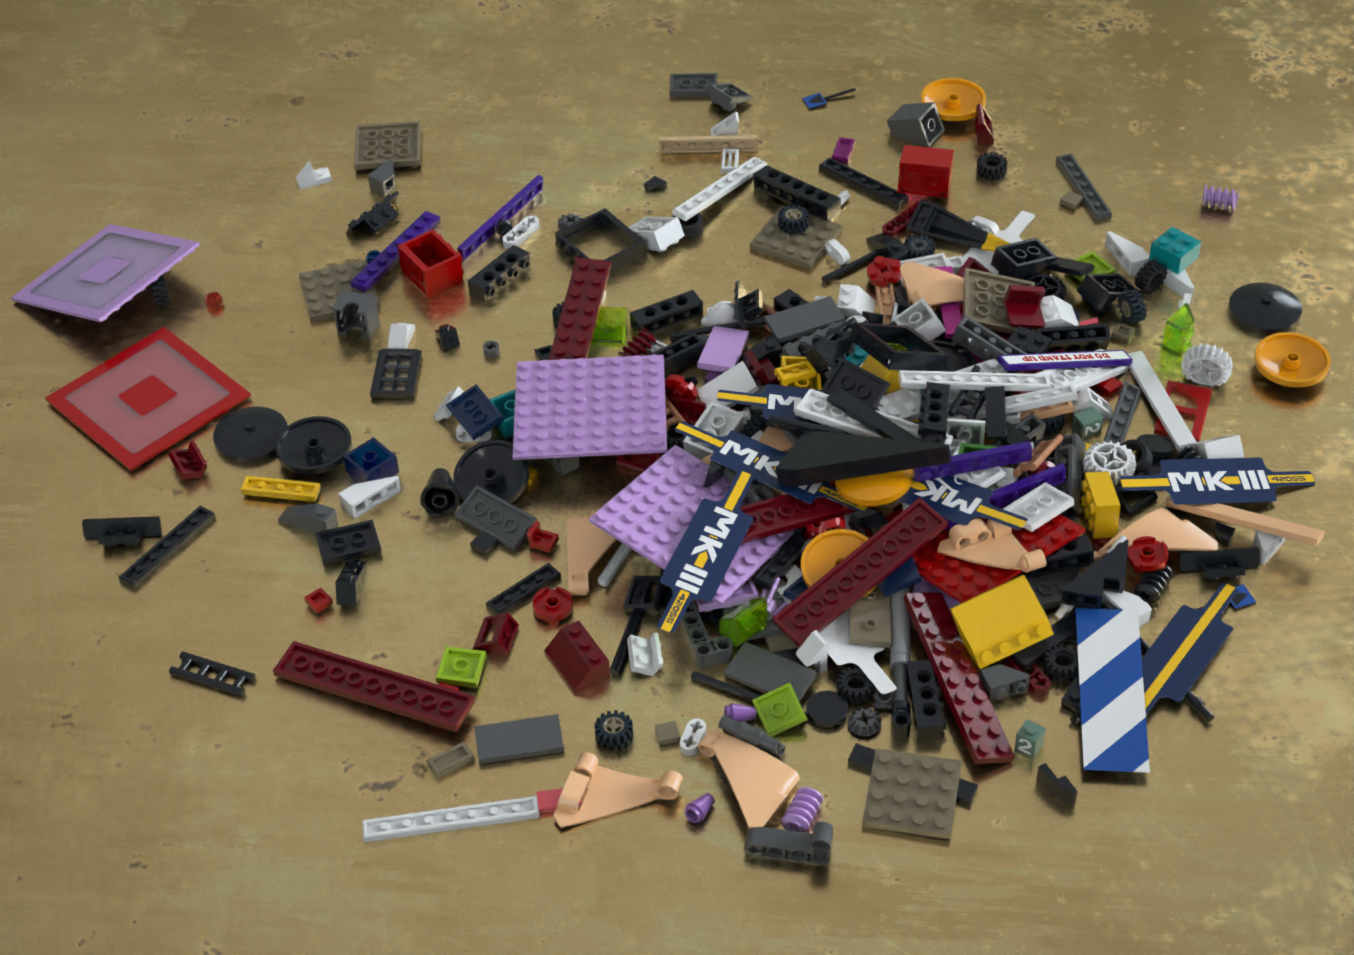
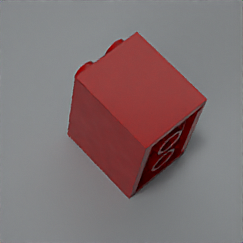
M904 145L899 164L897 193L948 198L952 181L954 150Z
M433 229L397 245L401 273L428 299L464 282L461 254L456 252L451 244L447 243Z

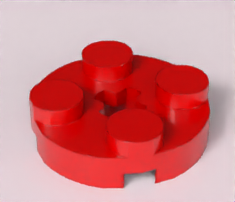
M877 256L868 265L866 270L870 283L880 287L888 286L887 283L891 282L893 284L897 283L902 277L900 271L901 263L899 260Z
M672 374L665 379V395L670 402L672 396L696 400L698 391L693 383L690 382L688 384L685 382L683 376Z
M844 515L807 525V533H809V536H817L826 531L846 528Z
M1139 537L1133 541L1130 547L1128 546L1127 560L1136 572L1164 569L1168 560V547L1162 540L1161 542L1156 541L1155 537Z
M549 587L539 590L533 597L534 614L549 624H557L560 620L568 617L573 611L571 594L564 588L556 587V589L549 590ZM549 603H551V604L556 603V605H555V606H549Z

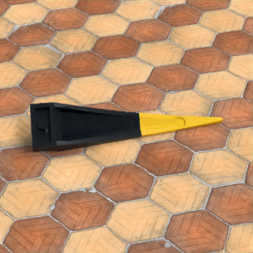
M920 200L906 228L908 232L923 235L924 238L928 236L932 240L992 252L998 246L1011 244L967 222L939 205Z

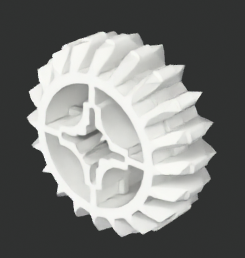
M1200 343L1198 346L1193 345L1191 349L1188 348L1183 356L1181 368L1183 369V374L1186 375V379H1191L1192 383L1214 387L1215 384L1221 386L1222 383H1226L1231 376L1233 363L1231 357L1228 356V352H1223V348H1216V344L1209 346L1207 343L1204 346Z
M1103 440L1101 444L1096 442L1094 446L1090 445L1084 454L1082 462L1085 473L1109 471L1114 487L1122 484L1121 476H1133L1136 468L1135 455L1132 454L1131 449H1127L1126 445L1120 446L1119 442L1116 444L1112 443L1111 440L1109 443Z

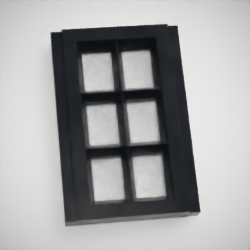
M379 350L370 397L386 399H411V397H414L422 350Z

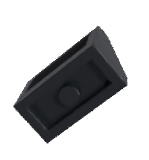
M1122 484L1115 488L1120 508L1128 517L1158 499L1155 490H1140L1147 497L1130 507L1122 496L1126 492Z

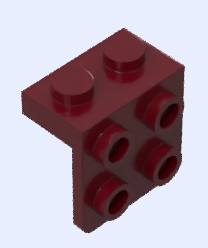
M1009 285L1003 301L1009 324L1012 327H1044L1045 322L1040 307L1045 294L1044 287Z

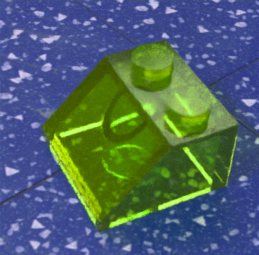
M1185 303L1166 321L1161 349L1179 358L1186 353L1188 348L1191 349L1193 345L1191 340L1195 333V320L1189 304Z
M601 307L591 343L626 344L629 309L623 307Z
M765 597L750 599L746 603L739 605L729 614H725L719 620L720 634L731 639L733 645L737 647L766 628L767 599Z

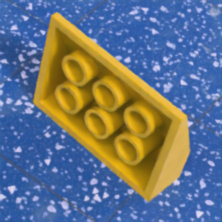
M1025 575L1016 577L950 608L963 644L968 650L974 666L979 669L1054 635L1048 618Z

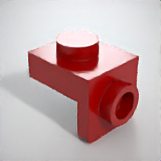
M535 521L534 525L527 532L529 547L551 553L559 541V534L542 530L540 522Z

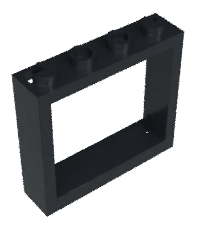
M606 208L555 232L556 247L561 249L568 258L575 262L576 257H588L571 242L601 227H605L628 247L604 259L611 261L610 273L646 255V242Z
M855 322L850 338L851 341L889 370L945 371L949 358L946 352L906 325ZM887 343L901 344L909 351L895 350Z

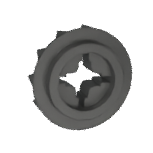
M576 213L562 215L558 219V228L561 230L584 218L581 215H576Z
M862 707L859 710L853 709L852 714L848 715L849 729L859 736L874 735L881 728V717H879L877 711H872L870 707L868 709H863ZM862 717L868 720L867 726L862 721Z

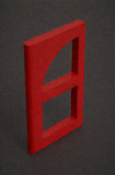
M1168 380L1165 390L1169 397L1171 390L1186 395L1195 403L1197 409L1175 405L1180 415L1195 418L1191 433L1196 442H1199L1212 390ZM1157 418L1154 434L1169 436L1164 426H1162L1160 419Z

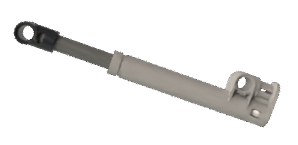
M909 587L890 595V670L894 672V685L897 687L894 691V702L891 705V733L897 739L907 738L910 735L911 728L906 662L911 660L910 614L903 600L905 593H910Z

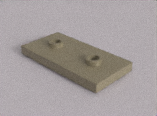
M879 584L872 592L849 608V644L891 647L890 595L884 597Z

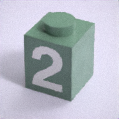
M1093 407L1073 414L1072 428L1081 439L1101 432L1103 417Z
M1026 719L1016 734L1015 750L1034 759L1044 745L1046 728Z

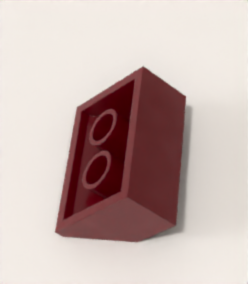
M579 620L561 628L544 650V653L573 693L610 677L608 658Z

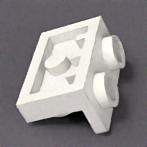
M654 632L649 639L630 635L627 639L631 671L654 676L663 665L660 650L661 642L659 641L658 633Z

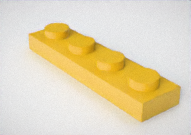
M246 476L241 487L242 495L316 502L321 487L320 483Z

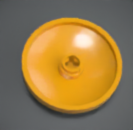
M944 78L931 82L923 89L921 103L935 102L941 120L965 121L975 117L977 104H982L985 108L986 95L980 86L971 81L960 78Z
M1282 332L1269 335L1259 342L1256 347L1254 362L1258 371L1270 381L1287 387L1300 388L1321 382L1329 372L1331 358L1327 349L1317 340L1299 333Z
M913 469L836 480L835 486L839 494L849 502L862 506H880L899 499L909 490L913 482Z
M848 529L826 531L813 538L805 547L801 557V574L807 587L812 586L869 538L859 532Z

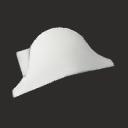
M720 301L707 308V315L701 320V325L710 327L734 323L735 304L730 301Z

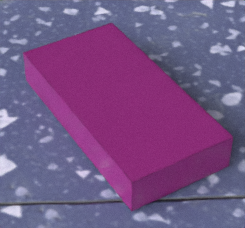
M839 137L832 159L841 163H848L855 146V139Z

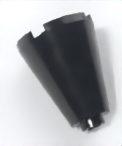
M437 468L431 473L421 493V506L431 516L446 517L447 514L455 512L459 505V495L451 475L444 468Z

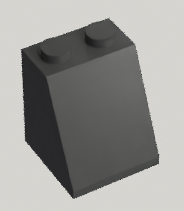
M935 102L903 104L887 120L888 127L893 136L923 147H930L945 131Z

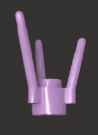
M779 577L776 578L767 598V589L763 588L759 606L756 609L758 615L763 619H771L772 616L774 617L788 605L785 601L777 608L776 601L772 599L780 581Z

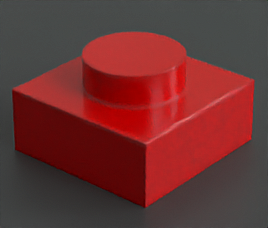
M321 587L304 597L305 603L316 614L333 604L332 598Z

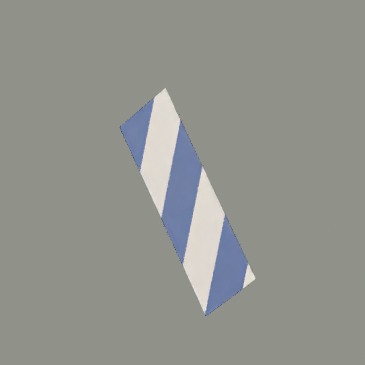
M1076 608L1084 770L1150 773L1138 610Z

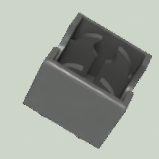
M342 291L333 306L337 334L347 336L350 330L360 329L363 331L361 338L371 340L380 323L376 297L352 291Z

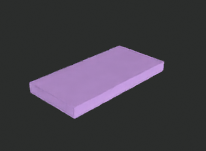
M713 326L698 360L697 368L726 372L737 365L748 339L749 331Z

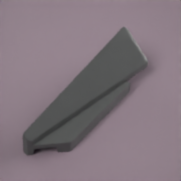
M1075 432L1063 436V440L1059 444L1060 447L1055 448L1054 465L1063 463L1066 467L1065 482L1054 487L1074 498V505L1071 509L1078 512L1083 477L1082 462L1086 451V444Z

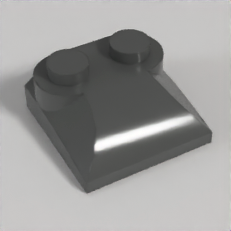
M732 83L710 84L708 88L711 101L721 105L726 111L734 110L736 105L752 100L753 97Z

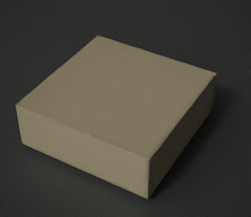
M1068 191L1060 199L1061 205L1073 210L1083 202V196Z
M1118 323L1112 332L1111 338L1129 343L1135 333V328Z
M676 721L655 725L660 746L680 742Z

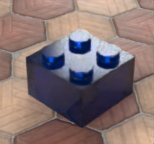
M374 437L343 456L346 472L359 483L393 477L399 473L397 456Z

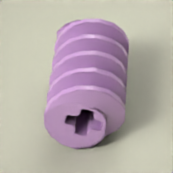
M1205 184L1202 201L1204 206H1207L1210 202L1213 208L1217 203V207L1220 209L1224 204L1225 210L1231 206V210L1234 211L1237 206L1239 191L1235 194V189H1232L1228 193V188H1225L1221 192V187H1218L1215 191L1213 185L1208 190L1207 184Z
M799 788L782 818L781 823L784 829L797 832L808 830L813 817L817 814L816 811L823 802V796L813 788Z

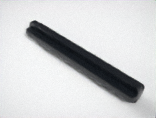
M633 610L631 612L610 667L612 675L619 676L622 673L629 654L627 639L630 635H636L642 620L641 611Z

